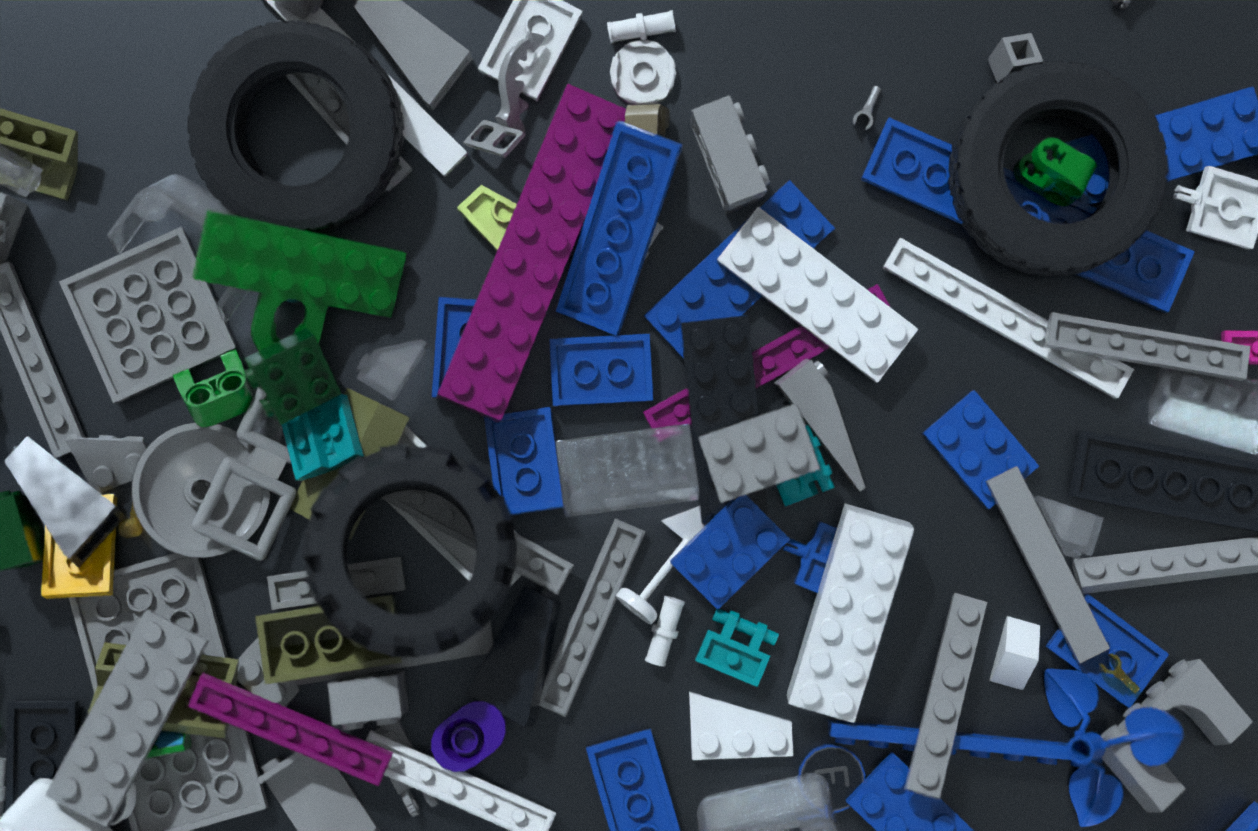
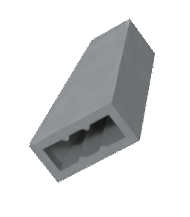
M354 0L356 2L354 8L360 18L426 106L433 111L473 59L470 51L402 0Z

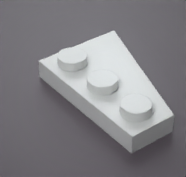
M689 691L692 760L793 756L792 722L790 720Z

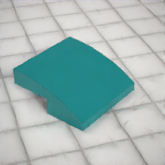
M341 394L282 424L294 476L297 481L325 474L349 464L359 456H364L347 395Z

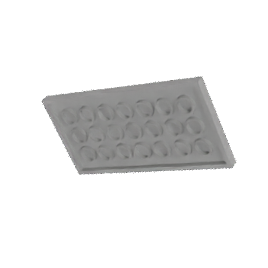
M173 553L114 570L113 595L69 597L94 694L98 686L95 667L104 642L127 645L146 609H150L208 640L209 642L202 655L228 658L201 558L185 557ZM229 724L225 738L190 734L192 746L184 752L145 759L133 781L136 788V804L132 814L128 817L131 831H190L267 809L269 805L263 783L259 785L256 780L260 776L249 732Z

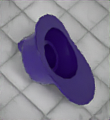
M473 701L460 708L444 720L434 731L431 739V751L435 760L443 768L452 772L466 771L480 763L496 751L504 740L506 722L502 713L493 704L485 701Z

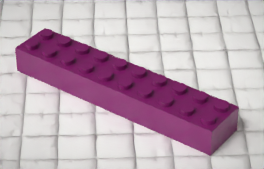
M567 84L439 388L437 398L497 423L502 420L588 212L616 122H625V108Z

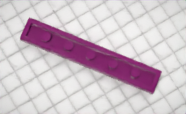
M205 673L200 676L188 705L190 708L378 787L393 755L391 751Z

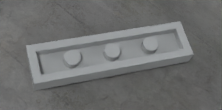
M402 556L347 564L352 582L361 596L407 590ZM306 571L267 577L272 610L315 604L306 581Z

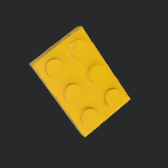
M114 494L102 495L117 507V497ZM45 526L41 596L49 599L113 595L116 527L83 565L78 568L63 554Z

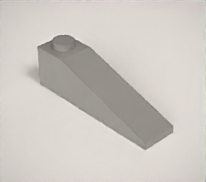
M804 359L774 384L790 405L798 404L806 426L809 425L815 437L818 436L822 447L853 488L861 492L866 487L833 389L826 380L830 377V374L819 361L813 363L810 359Z

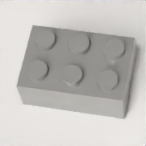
M730 95L692 109L690 117L691 128L725 215L762 201L767 191V185L770 184L765 167L763 165L758 166L756 163L755 153H758L755 141L751 134L745 135L742 122H745L742 108L739 102L733 104Z
M797 403L699 437L721 503L820 469Z

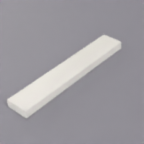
M370 730L366 739L369 743L393 752L384 775L510 831H549L556 816V812L467 772L447 770L435 758Z

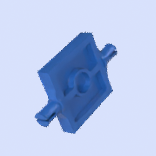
M819 521L813 537L806 544L790 538L787 543L796 546L797 549L787 545L783 546V551L801 557L800 568L794 584L818 593L837 528Z

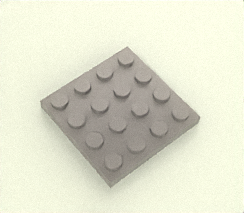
M183 227L174 229L59 282L114 404H118L173 379V374L187 368L189 371L219 358L224 353L238 349L210 284L192 278L197 255Z

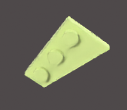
M481 185L457 207V210L497 252L516 203Z

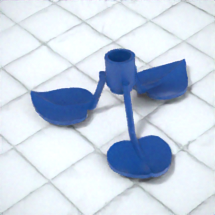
M1049 668L1044 672L1047 700L1056 719L1068 727H1075L1082 722L1079 730L1075 731L1076 737L1072 738L1068 744L1070 758L1084 767H1091H1080L1073 772L1069 781V794L1077 813L1079 826L1089 827L1102 823L1118 811L1123 802L1124 791L1119 778L1111 774H1105V767L1094 760L1100 759L1107 747L1131 741L1132 754L1138 761L1149 766L1162 765L1175 755L1184 738L1183 729L1178 721L1169 713L1158 708L1143 707L1132 711L1126 717L1125 725L1130 735L1104 741L1097 733H1085L1091 720L1088 713L1094 711L1099 703V693L1095 682L1087 674L1077 670Z

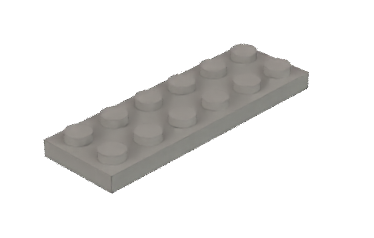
M146 609L45 796L105 828L109 827L209 641L152 610Z

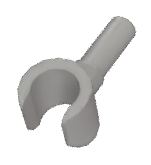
M873 87L862 111L857 112L853 117V125H855L859 115L868 117L869 123L864 131L873 124L871 113L881 92L880 87Z

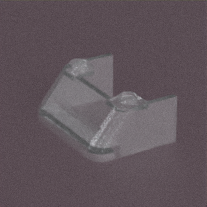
M172 174L139 191L107 233V237L113 250L120 255L145 221H158L170 209L202 230L207 210L229 215L234 214L221 205V201L216 200L207 190L182 175ZM228 287L216 304L221 320L226 323L250 290Z
M808 773L712 794L703 798L697 808L699 831H783L801 827V831H840L829 784L822 775L817 773Z

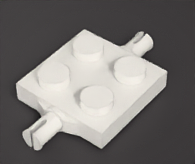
M1206 166L1196 191L1180 185L1175 188V192L1179 193L1173 194L1174 199L1191 203L1192 212L1186 229L1187 232L1245 249L1254 248L1258 234V180L1212 166Z

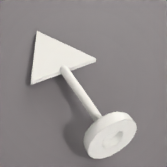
M699 506L661 520L662 523L681 537L683 541L640 596L628 588H621L615 595L617 600L627 609L650 625L656 620L657 612L646 600L673 567L670 560L707 524L701 523Z

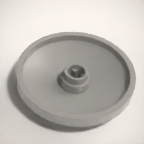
M196 423L184 424L163 433L155 439L141 456L132 481L134 510L146 533L163 548L185 557L209 558L234 550L193 531L191 525L223 459L231 457L246 465L254 446L240 440L237 437L236 431L219 424L210 427H200ZM232 473L208 523L248 540L256 532L266 515L270 491Z

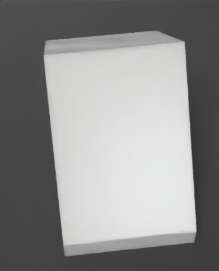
M1006 616L989 681L1020 690L1024 689L1039 661L1040 625Z

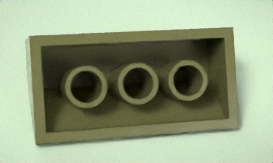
M395 595L366 599L377 608L397 614ZM319 606L255 616L265 684L402 663V657H392L387 654L371 651L348 639L328 621V618Z

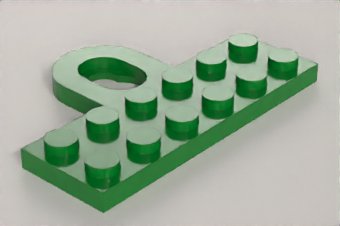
M207 210L192 278L198 281L259 292L251 325V337L256 349L260 351L282 340L276 335L277 325L274 322V315L277 307L288 299L300 301L305 309L303 321L295 328L294 333L307 328L314 334L318 343L328 306L391 318L407 253Z

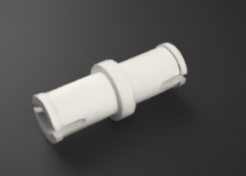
M672 10L643 16V13L636 14V18L607 22L611 44L634 38L647 40V36L672 31L676 32Z
M664 596L657 624H653L651 629L654 634L645 661L665 667L673 638L676 639L678 635L676 627L685 604L684 601Z

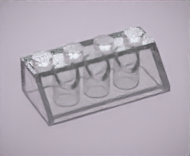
M1158 367L1148 402V424L1258 456V380L1247 377L1246 380L1238 381Z
M689 424L555 441L565 517L699 500V486Z

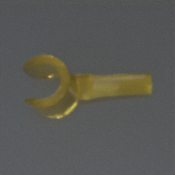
M133 502L130 519L122 520L119 523V532L124 538L137 537L143 530L136 516Z
M1108 654L1110 658L1114 659L1116 667L1111 671L1106 669L1102 663H1099L1100 670L1105 674H1113L1134 694L1137 693L1140 687L1125 674V671L1121 668V659L1115 654Z

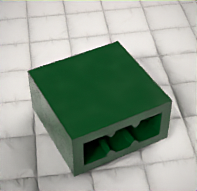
M307 328L245 358L249 369L244 372L253 389L259 387L264 397L259 400V403L267 418L273 416L280 425L341 395V391L314 334Z
M8 490L0 492V571L22 569L43 562L45 530L41 518L27 496L22 495L21 491L11 492Z

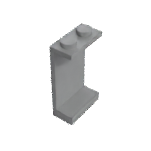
M290 750L292 755L283 761L277 756L261 767L264 774L256 779L259 785L266 782L297 831H380L340 770L293 750Z

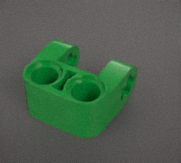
M1047 138L1040 142L1033 149L1032 153L1024 155L1017 161L1014 166V176L1021 185L1043 196L1049 202L1065 207L1083 195L1097 164L1091 157L1080 153L1056 138ZM1047 149L1053 151L1052 157L1054 159L1052 161L1046 158L1047 153L1045 151ZM1030 163L1034 165L1033 171L1035 174L1032 176L1027 174L1028 168L1026 166Z
M236 349L220 355L226 369L225 372L196 384L188 368L173 374L176 386L190 415L200 427L214 426L245 413L254 397L251 384L246 377L245 369Z

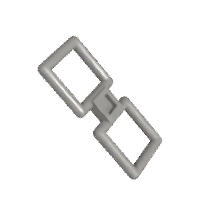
M259 387L237 430V437L240 440L254 446L245 465L231 457L223 459L191 526L193 531L255 560L263 561L267 557L293 503L296 490L294 487L278 480L286 462L291 464L288 448L253 431L263 410L259 400L264 397ZM232 473L280 496L257 545L208 523Z

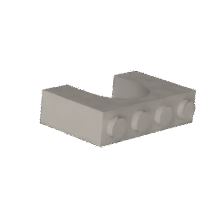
M1183 659L1169 669L1168 672L1171 675L1164 682L1159 681L1147 690L1146 695L1148 697L1141 704L1136 703L1126 710L1123 714L1125 719L1118 726L1114 725L1108 728L1101 737L1106 741L1130 735L1125 725L1126 717L1132 711L1143 707L1158 708L1165 712L1170 708L1183 711L1196 723L1214 746L1231 744L1253 721L1201 659L1191 661ZM1131 741L1107 747L1104 755L1101 757L1146 812H1163L1185 790L1165 764L1149 766L1138 761L1132 754Z

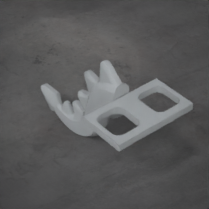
M528 32L526 38L517 42L508 51L498 75V88L501 99V109L495 117L498 124L483 120L463 141L465 146L506 158L526 136L520 114L527 110L528 103L519 97L525 84L523 81L515 80V78L523 73V67L518 63L519 59L526 61V50L529 49L531 52H535L544 41L543 35ZM483 129L493 130L484 141H474V138ZM505 136L515 137L506 148L500 149L495 147Z

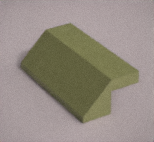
M0 108V181L68 201L78 170V132Z
M347 388L344 395L348 396L364 455L361 458L381 451L380 447L397 445L410 417ZM344 466L325 474L302 480L290 509L310 520L312 514L310 509L322 488H327L339 475L338 471ZM364 512L359 516L356 523L354 524L349 536L350 540L352 539Z
M104 642L95 667L98 686L88 715L126 645ZM201 655L161 730L225 738L229 726L228 723L190 708L188 705L203 673L236 686L239 659Z

